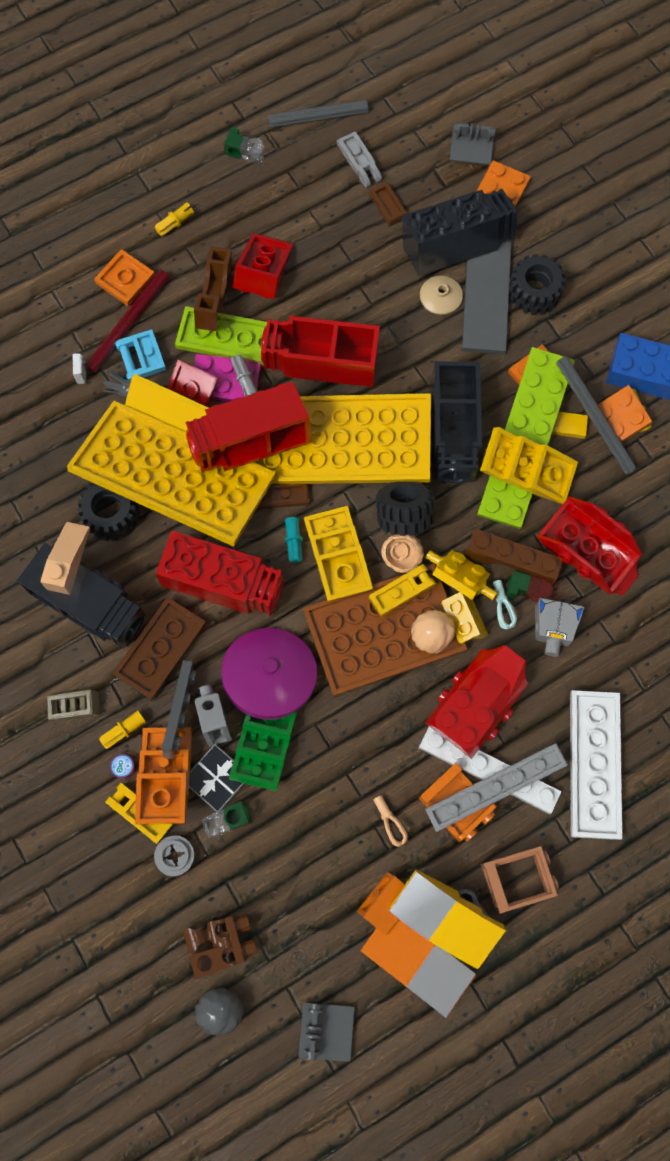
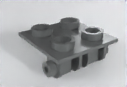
M458 122V124L454 123L449 161L491 165L495 128H491L492 125H481V128H479V124H477V127H473V123L470 126Z
M303 1002L299 1057L306 1058L307 1060L323 1059L350 1062L354 1007Z

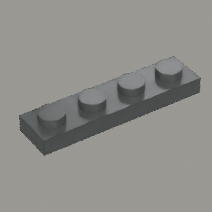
M183 660L162 745L164 758L174 759L175 751H179L181 747L182 737L179 736L180 729H184L186 725L187 714H184L186 706L190 707L192 693L189 692L190 686L195 685L197 671L193 670V662Z

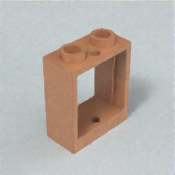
M541 846L481 864L496 914L558 896L556 890H559L557 880L554 875L550 874L548 868L550 865L548 853L546 850L543 851ZM533 856L545 892L507 904L496 866Z

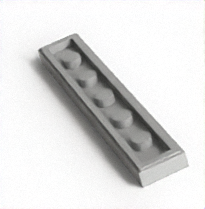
M555 743L425 809L437 832L567 766V763Z

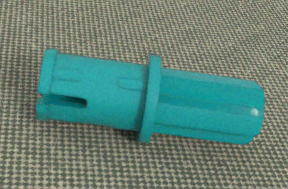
M289 517L285 519L287 535L285 543H287L288 559L291 563H299L302 561L301 542L303 541V537L300 536L299 518Z

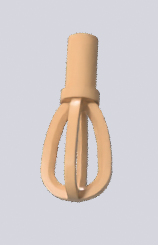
M383 796L376 797L374 802L382 815L381 818L384 820L385 829L391 843L397 847L404 845L408 839L406 830L393 815V812L390 811ZM389 819L396 824L402 833V841L395 840L389 826Z

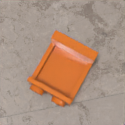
M455 763L418 799L429 808L473 784L461 772L462 769L459 765ZM493 803L445 828L458 842L463 839L468 842L478 832L475 829L477 825L481 822L485 825L495 816L492 811L497 806Z

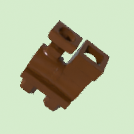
M230 916L207 923L206 929L198 931L190 928L183 930L189 953L194 952L200 944L211 941L214 947L213 949L189 956L195 979L245 962L246 958L257 953L254 939L240 943L238 933L251 929L247 916L236 918Z

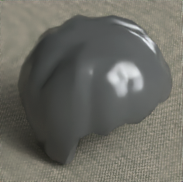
M226 988L212 989L203 993L195 1008L196 1023L206 1033L222 1036L235 1030L241 1023L244 1014L243 1003L239 996Z

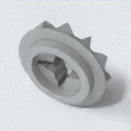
M181 836L166 837L156 847L154 854L155 864L165 875L180 876L188 871L194 862V849L190 842ZM172 845L176 852H185V854L178 858L177 867L173 860H164V858L172 854Z

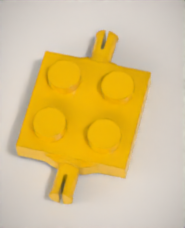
M430 550L426 555V559L437 565L432 575L473 600L476 595L482 593L493 600L498 593L486 586L490 573L482 566L466 559L463 554L451 550L447 556L440 557Z

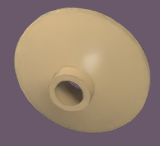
M435 276L428 279L420 290L422 305L429 312L437 315H446L454 312L460 306L463 298L460 285L454 279L447 276Z

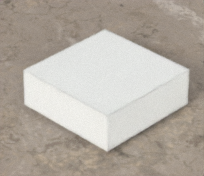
M73 354V375L77 384H85L86 363L81 354Z

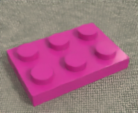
M196 354L194 366L220 378L211 400L230 402L236 398L245 397L240 383L236 381L237 374L231 358ZM244 360L248 371L253 373L252 378L258 389L261 363Z

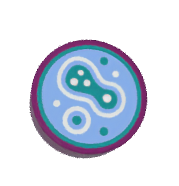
M118 754L110 762V771L119 779H127L135 771V762L127 754Z

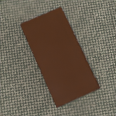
M388 182L369 190V196L389 227L402 221V215L408 214Z

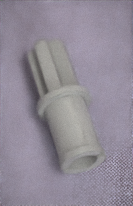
M239 354L232 357L231 362L237 374L236 381L240 383L244 395L255 394L258 390L252 378L253 373L248 371L242 355Z

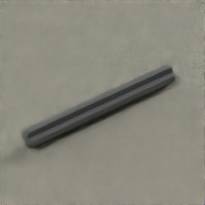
M359 100L268 115L270 127L367 113L369 106L367 100Z

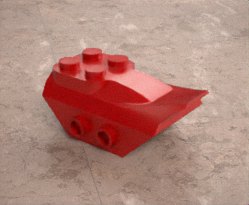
M568 497L537 535L543 546L563 562L574 566L582 577L589 578L609 595L615 593L623 596L638 577L637 561L642 553L634 537L623 523L615 521L604 508L597 507L593 503Z
M506 645L491 650L482 649L464 673L460 670L452 680L455 685L451 690L445 689L437 699L441 703L425 724L472 759L487 738L492 741L499 732V729L496 727L501 720L506 722L514 712L511 706L529 684L525 678L526 661Z

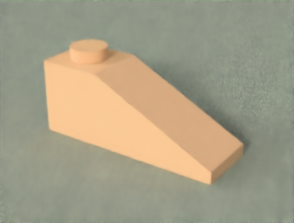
M66 522L47 558L40 581L47 590L71 594L90 527Z

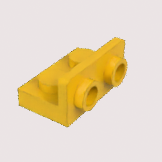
M459 592L442 601L446 614L453 619L455 635L459 643L463 644L473 638L482 639L489 636L472 599Z

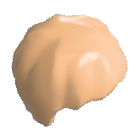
M399 534L391 535L384 541L381 549V556L385 564L399 573H408L418 567L424 556L420 540L416 536L405 534V536H400Z
M430 610L424 612L412 624V640L415 642V646L422 651L430 654L441 652L455 636L453 619L442 611Z

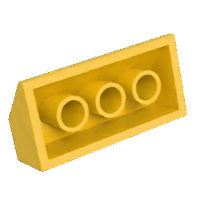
M137 374L132 376L125 406L184 432L187 430L186 421H193L195 418L199 419L201 416H205V409H208L204 405Z

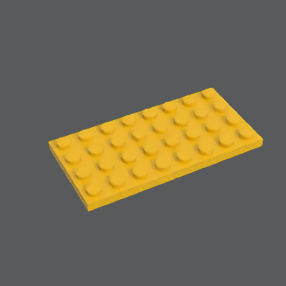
M431 393L300 396L309 416L310 444L254 462L276 472L271 484L430 482Z
M116 401L112 402L67 465L68 472L233 547L276 472L254 462L224 471L223 467H216L213 470L201 473L200 467L196 465L192 457L184 431Z

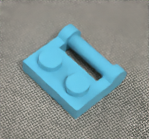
M152 329L116 341L117 350L121 352L127 370V380H131L134 374L144 378L166 371ZM131 346H135L142 368L135 369L129 351Z

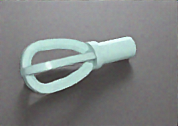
M497 580L493 582L495 591L498 592L496 594L498 622L501 628L511 629L515 627L517 621L516 613L505 594L502 580ZM502 603H504L509 612L510 624L504 621Z

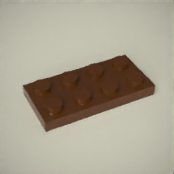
M167 597L112 674L153 701L206 626V621Z

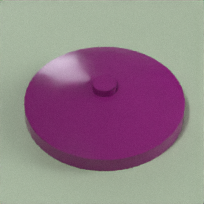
M276 628L256 629L240 636L228 648L222 663V684L229 700L245 714L259 719H280L294 714L308 702L315 688L317 666L311 650L294 634Z

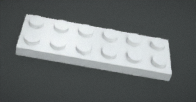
M573 690L570 692L571 837L622 839L620 693Z

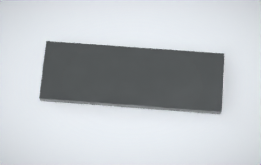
M511 239L498 244V250L467 260L462 351L503 355L506 353Z

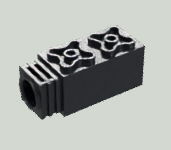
M481 189L402 215L403 249L418 276L498 250V244L502 243V241L506 242L508 239H515L517 210L503 189H499L497 192L493 191L491 194H484Z
M434 362L431 378L432 463H436V482L458 484L475 481L479 469L477 465L478 457L482 448L480 362Z
M44 542L17 579V582L28 594L102 641H105L107 638L124 649L138 633L146 618L141 607L128 600L126 597L128 594L123 590L124 587L106 577L95 568H92L90 571L84 566L85 563L82 560L80 561L70 595L47 590L40 581L47 558L55 544L50 546Z

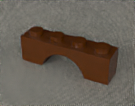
M210 246L206 261L203 292L197 295L194 307L195 329L217 331L232 272V249Z
M475 528L465 554L467 559L485 565L500 564L514 568L524 574L531 575V581L551 588L557 580L563 562L557 556Z

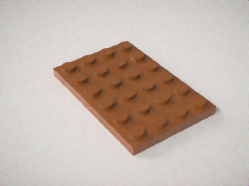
M434 564L426 568L429 577L433 578L437 583L436 586L421 593L383 617H380L370 601L369 595L403 575L373 584V590L329 602L325 600L303 608L333 697L467 651L466 644L459 643L456 635L449 645L437 654H430L420 650L412 640V624L419 615L430 610L446 613L442 601L447 599L441 580L432 575L436 569ZM419 577L414 579L417 585L422 583Z

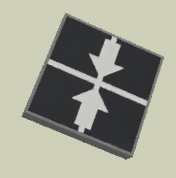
M214 744L190 771L189 788L219 814L245 783L229 780L234 760Z

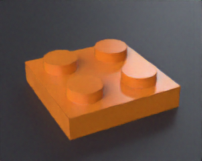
M492 161L477 191L482 189L484 194H491L493 191L497 192L499 189H503L516 208L531 176Z
M121 249L94 278L96 285L129 307L153 279L155 272Z
M629 385L598 404V407L621 443L653 424Z

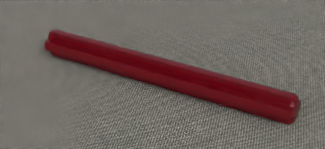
M159 270L85 364L89 371L95 373L115 349L116 341L126 335L169 280L167 272Z

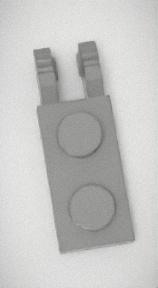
M356 132L337 140L338 147L356 175L359 176L365 188L370 186V179L366 174L368 170H370L376 182L381 181L382 177L375 165L374 159Z

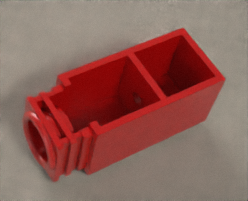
M289 316V321L283 320V322H279L276 319L275 321L267 319V325L264 327L261 342V361L264 364V370H268V368L272 369V371L279 369L285 373V377L373 387L380 326Z
M293 381L279 384L264 391H257L255 394L242 398L239 397L227 403L214 405L211 408L205 409V416L185 422L187 442L196 465L200 467L201 473L213 470L216 467H223L224 471L231 470L310 444L309 416Z
M171 531L155 573L161 586L246 614H249L250 610H258L261 614L267 613V616H271L272 612L276 609L284 585L282 570H274V567L271 566L267 568L266 565L262 564L261 558L175 531Z

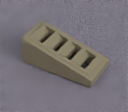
M85 690L47 696L48 720L100 715L98 691ZM77 699H80V710H79V711H78ZM61 700V713H58L57 701ZM67 700H70V712H68Z

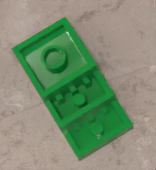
M298 711L287 717L272 720L259 719L246 714L229 780L277 791Z

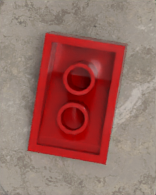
M252 233L236 264L233 288L257 294L264 298L275 299L293 244Z

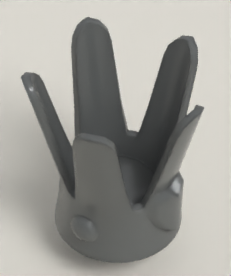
M109 370V374L122 384L104 381L105 386L115 391L103 390V392L115 393L127 398L131 380H125Z

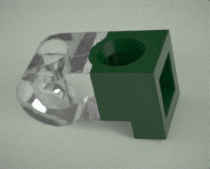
M230 128L224 142L225 155L250 163L261 162L264 158L263 142L258 138L240 135L237 128Z
M242 801L202 819L208 839L253 823L246 803Z

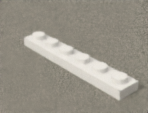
M431 727L428 728L419 746V749L451 765L457 763L463 771L481 780L510 767V765L480 750L470 759ZM538 780L510 795L551 814L561 791Z

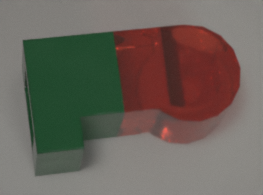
M513 571L509 579L506 596L508 599L514 600L517 595L531 598L533 602L537 603L539 598L549 599L553 592V587L545 579Z

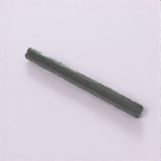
M567 356L562 357L556 362L557 366L624 473L629 474L633 472L636 466L569 358Z

